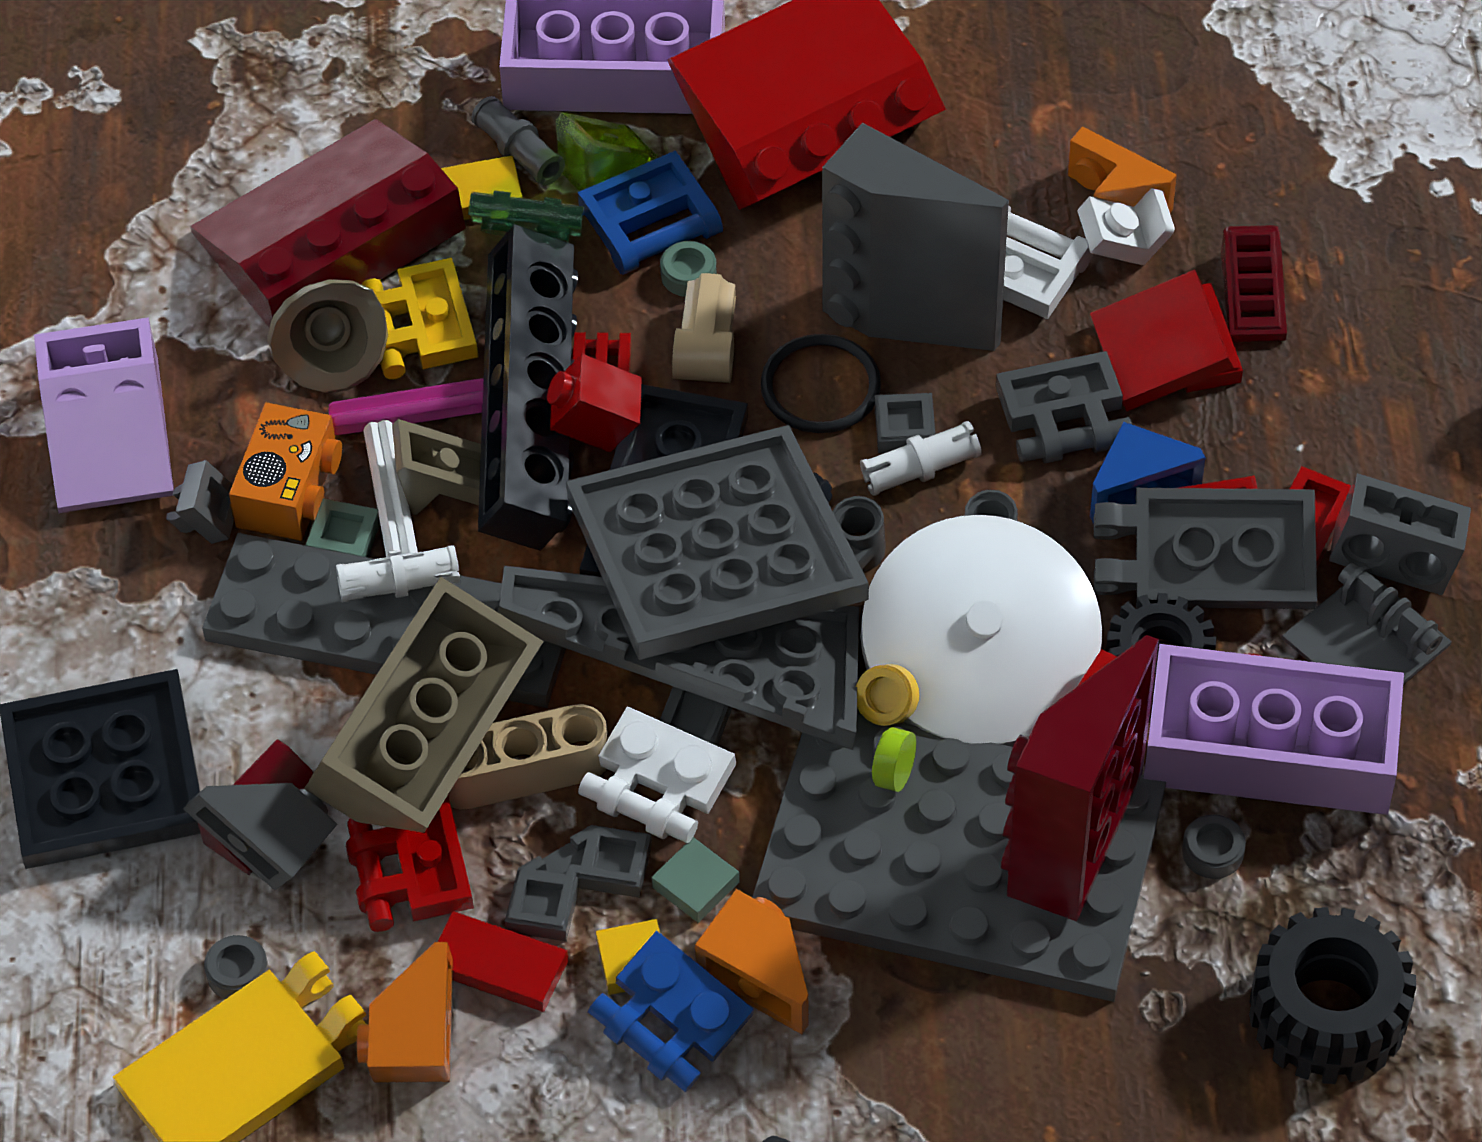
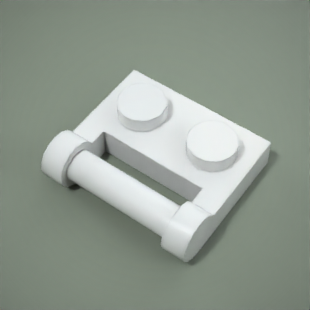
M1008 206L1007 235L1057 256L1061 260L1007 237L1003 300L1049 319L1079 272L1085 271L1093 254L1090 253L1085 238L1077 236L1073 240L1011 213V207Z

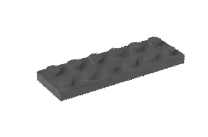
M238 533L202 630L205 641L377 675L434 586L408 590V596L396 598L395 593L363 597L342 603L336 565L374 559ZM460 575V583H455V586L499 613L502 583ZM544 641L507 700L548 708L566 648Z

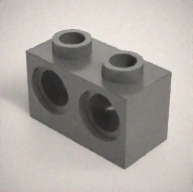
M1357 473L1336 519L1329 561L1343 566H1347L1352 562L1359 567L1367 565L1372 569L1373 575L1443 595L1465 551L1471 508Z

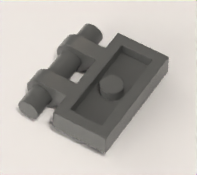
M1107 351L996 374V390L1010 431L1015 432L1034 428L1036 434L1035 437L1016 440L1017 454L1021 463L1036 459H1042L1044 464L1062 460L1065 453L1089 448L1094 453L1110 450L1123 422L1132 424L1129 417L1108 421L1106 412L1122 409L1123 394ZM1083 417L1086 426L1058 432L1055 423Z

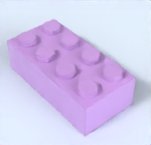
M506 0L499 66L503 106L508 110L693 114L667 60L725 32L724 0Z

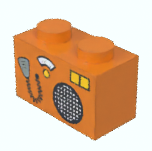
M265 402L229 492L236 528L299 541L303 540L310 520H315L321 502L325 497L323 485L328 474H335L341 461L342 442L335 439L332 415Z

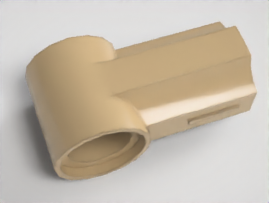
M701 273L699 278L687 282L682 329L676 328L674 337L673 379L731 382L734 358V333L731 331L734 320L736 290L735 284L729 283L720 274Z

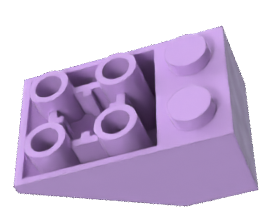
M149 317L34 334L38 380L58 512L63 513L174 496L159 364Z

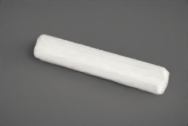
M382 420L378 423L370 422L364 427L363 431L386 557H388V551L401 550L402 555L418 553L410 508L396 471L392 423L388 420Z

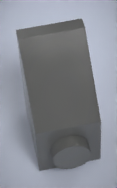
M292 783L206 786L183 808L184 811L274 890H277L294 877L338 825L327 815L328 809L321 799L305 789L299 790Z

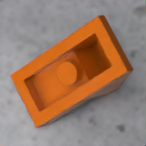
M1083 126L1070 140L1068 176L1077 180L1083 187L1096 190L1093 197L1134 207L1153 188L1163 191L1169 212H1172L1177 174Z

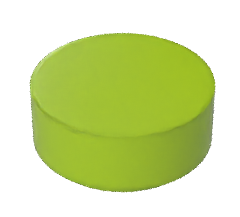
M891 727L883 733L877 745L872 766V779L877 787L895 792H900L904 788L910 776L916 753V736L913 732Z

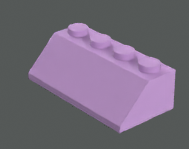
M1159 644L1144 779L1165 781L1166 788L1388 815L1397 775L1404 673Z

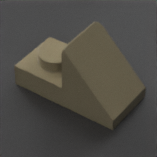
M400 419L392 424L396 471L413 515H417L439 494L479 505L481 444Z

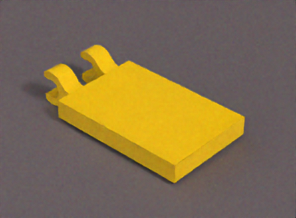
M313 951L299 959L281 982L270 969L112 1077L116 1088L158 1142H240L344 1069L342 1057L338 1052L344 1047L357 1042L358 1025L366 1024L362 1019L366 1016V1012L352 995H348L336 1002L317 1026L302 1008L326 995L334 985L326 975L330 972L329 967Z

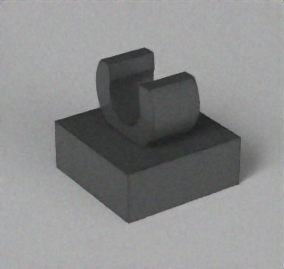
M207 460L189 464L183 484L176 487L173 491V495L179 500L176 511L167 513L166 519L180 532L188 533L196 530L211 544L228 540L234 523L229 492L233 484Z

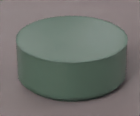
M682 241L673 244L665 250L660 260L663 285L671 293L686 297L688 281L699 278L701 273L717 274L714 253L706 245L695 241Z

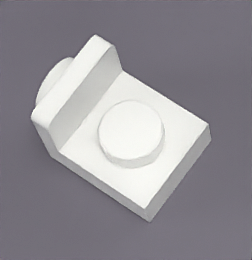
M1153 188L1134 207L1089 196L1077 210L1090 253L1135 264L1145 265L1173 235L1175 230L1163 191Z

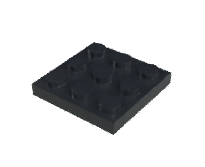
M178 669L0 704V717L21 856L25 869L201 834L198 822L183 810L188 802L201 790Z

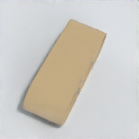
M580 704L492 723L465 767L472 770L461 773L448 794L451 807L459 810L472 809L581 784L582 779L588 772L601 776L606 771V768L601 767L598 755L607 742L606 720L602 713L594 707ZM577 741L591 742L584 746L571 745ZM522 754H527L531 756L529 758L522 760H516L512 758Z

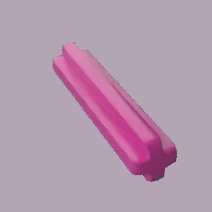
M483 378L336 401L329 404L328 413L332 415L334 433L338 436L364 432V427L368 423H378L382 420H388L393 424L400 419L414 424L482 413Z

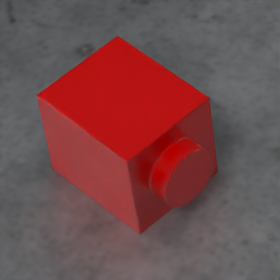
M581 354L564 372L559 371L550 383L547 393V401L551 404L550 430L611 452L640 424L642 377Z

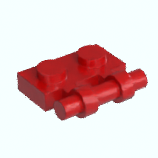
M448 795L424 833L391 827L373 830L372 824L356 822L351 818L347 821L350 838L346 841L345 847L349 863L357 868L360 885L356 889L358 906L361 912L367 914L372 931L383 932L394 926L391 908L400 902L409 901L413 922L450 914L452 911L460 912L474 908ZM398 854L402 873L384 877L381 860L386 856Z

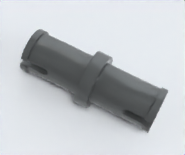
M495 96L486 97L475 106L471 116L472 122L497 143L498 151L503 157L513 156L514 162L517 161L543 186L550 185L561 176L564 171L565 160L539 138L538 130L532 123L524 119L519 120Z

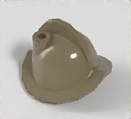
M329 279L305 286L287 298L271 319L267 340L271 357L286 375L304 388L323 393L350 390L371 376L383 359L388 330L385 311L372 289L355 281Z

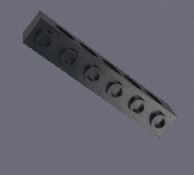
M513 224L488 254L478 532L541 551L558 532L561 533L567 528L573 512L567 499L566 481H569L573 469L574 455L569 451L570 437L550 430L551 404L547 401V393L554 376L559 371L564 372L575 361L571 359L572 338L577 326V316L572 313L573 293L578 281V272L573 269V244Z

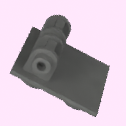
M1354 562L1348 564L1338 577V581L1343 586L1282 635V639L1308 662L1404 673L1403 684L1446 650L1452 643L1450 639L1438 630L1437 623L1433 620L1427 621L1411 608V602L1407 598L1400 599L1395 588H1387L1372 575L1371 568L1367 565L1359 567Z

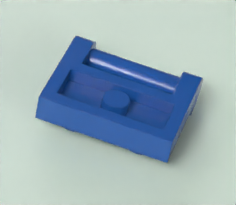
M676 150L578 192L580 209L609 250L615 267L622 275L638 269L640 261L665 251L673 244L689 241L700 235L707 239L723 232V224L717 209ZM688 208L692 214L687 218L631 242L626 234Z

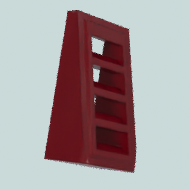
M1275 225L1226 227L1223 230L1220 254L1227 323L1232 341H1286L1287 324L1279 227ZM1238 271H1267V273L1238 274ZM1265 292H1269V295H1241V296H1240V294H1239V293H1265ZM1271 311L1272 317H1241V312Z

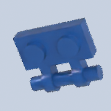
M657 930L616 977V984L632 996L627 1004L620 1007L602 993L588 1009V1013L605 1026L603 1033L617 1045L622 1042L626 1043L649 1062L647 1070L661 1081L666 1078L670 1079L684 1092H687L701 1075L700 1071L684 1059L689 1051L694 1047L711 1062H714L753 1016L754 1012L751 1006ZM649 1011L676 1032L668 1042L664 1043L640 1023Z

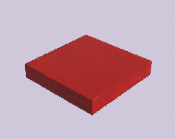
M1196 270L1187 272L1090 313L1103 352L1107 351L1122 391V403L1126 411L1233 368Z

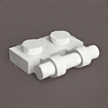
M627 706L598 755L601 767L615 772L614 776L605 780L588 772L581 781L578 794L597 802V809L613 817H617L621 813L645 824L648 833L661 839H665L670 835L685 843H689L695 835L698 821L681 813L685 806L688 805L709 814L736 766L735 754ZM639 783L664 795L657 802H654L633 791Z

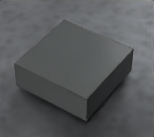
M932 393L875 395L878 453H887L907 445L906 440L916 435H920L922 439L935 435Z

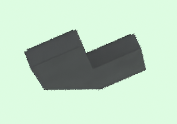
M590 825L570 837L571 842L543 859L541 856H538L522 865L517 870L505 918V929L522 935L567 942L579 888L640 898L652 847L651 834Z

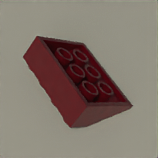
M374 119L194 223L190 228L193 235L270 328L271 319L283 302L303 287L329 279L349 280L359 284L372 278L380 280L465 230L466 226L458 187L427 152L377 119Z
M1148 635L1144 636L1042 712L1029 737L1021 734L1018 736L1007 766V771L1014 773L1005 798V805L1011 806L1005 822L1003 837L1009 839L1001 861V869L1008 871V897L1077 922L1143 774L1159 639Z

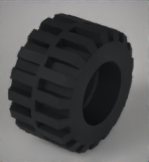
M1328 907L1314 908L1313 917L1309 919L1302 912L1289 917L1287 929L1278 925L1270 933L1268 944H1262L1258 954L1249 1001L1251 1004L1249 1013L1251 1027L1258 1028L1256 1040L1263 1050L1274 1048L1272 1060L1281 1068H1284L1289 1063L1297 1067L1295 1076L1309 1080L1310 1073L1322 1075V1083L1336 1084L1338 1075L1345 1074L1349 1082L1363 1079L1366 1067L1373 1073L1385 1067L1388 1055L1392 1057L1396 1055L1401 1047L1403 1036L1406 1034L1416 991V975L1411 974L1413 966L1411 956L1408 951L1398 952L1401 940L1392 930L1383 935L1379 931L1380 921L1369 915L1364 922L1355 919L1356 910L1342 908L1340 915H1330ZM1332 980L1352 988L1362 998L1364 1004L1346 1011L1328 1010L1308 1000L1299 988L1313 981Z

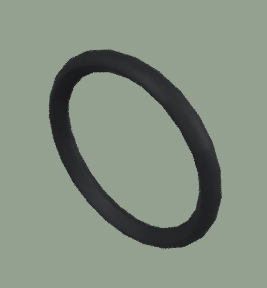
M828 334L806 335L780 346L765 364L760 381L764 401L775 417L790 427L812 433L836 432L862 421L872 411L875 405V395H879L881 389L880 372L869 353L851 340ZM817 345L833 346L849 352L864 365L869 377L868 394L863 403L854 412L833 421H808L792 415L777 401L772 385L775 370L779 363L789 354L798 349Z

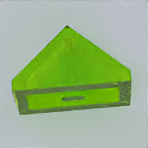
M561 112L556 119L558 155L565 160L562 174L578 191H582L659 158L629 126Z

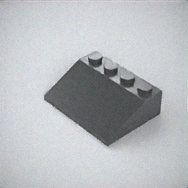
M862 123L822 167L823 312L827 313L839 325L852 327L868 337L995 351L1001 342L1009 200Z

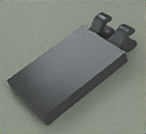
M1136 488L1135 504L1110 502L1095 504L1094 539L1112 540L1127 535H1136V560L1095 559L1094 593L1097 595H1117L1136 590L1137 605V597L1147 594L1150 604L1157 603L1158 593L1168 594L1167 604L1175 605L1178 596L1188 599L1187 608L1199 606L1200 608L1315 609L1316 607L1315 490Z

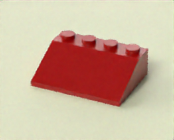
M791 0L667 60L739 210L822 171V167L862 123L891 137L946 110L922 58L880 0Z

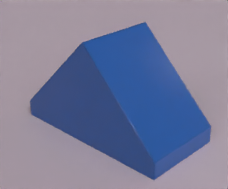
M1123 422L1093 482L1090 518L1093 524L1096 503L1135 504L1136 488H1179L1202 484L1206 457L1201 448Z

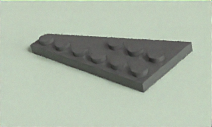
M504 566L499 613L537 638L853 750L857 721L856 685L858 678L859 607L843 606L639 660L602 577Z

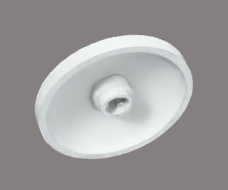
M970 515L949 518L933 523L906 538L887 556L869 586V600H866L864 603L860 638L866 670L877 665L895 664L904 667L914 676L919 688V702L915 712L904 721L905 724L916 726L945 739L954 738L970 744L992 742L1013 747L1020 734L1027 737L1030 736L1042 712L1078 686L1101 650L1102 624L1097 598L1088 578L1076 560L1060 544L1041 531L1012 519L988 515Z

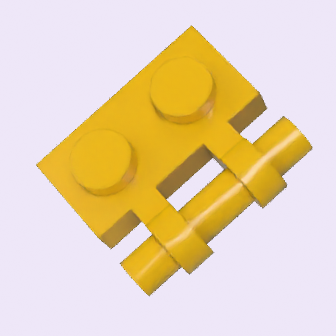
M452 257L397 269L400 287L384 290L381 280L376 278L365 280L361 284L374 291L385 311L388 338L383 359L379 364L387 379H397L405 374L406 368L403 358L411 353H419L423 369L478 357L476 339ZM408 313L411 326L395 329L392 321L396 315Z

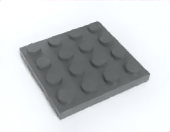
M789 425L566 481L567 499L639 660L869 600V583Z

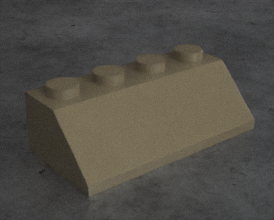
M440 577L324 755L304 789L356 822L424 833L544 641L443 577Z

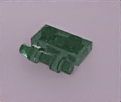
M494 190L493 194L471 193L468 215L471 217V222L481 223L480 231L504 236L512 225L516 224L569 243L570 235L582 237L584 206L562 204V199L545 197L544 201L512 197L511 192Z

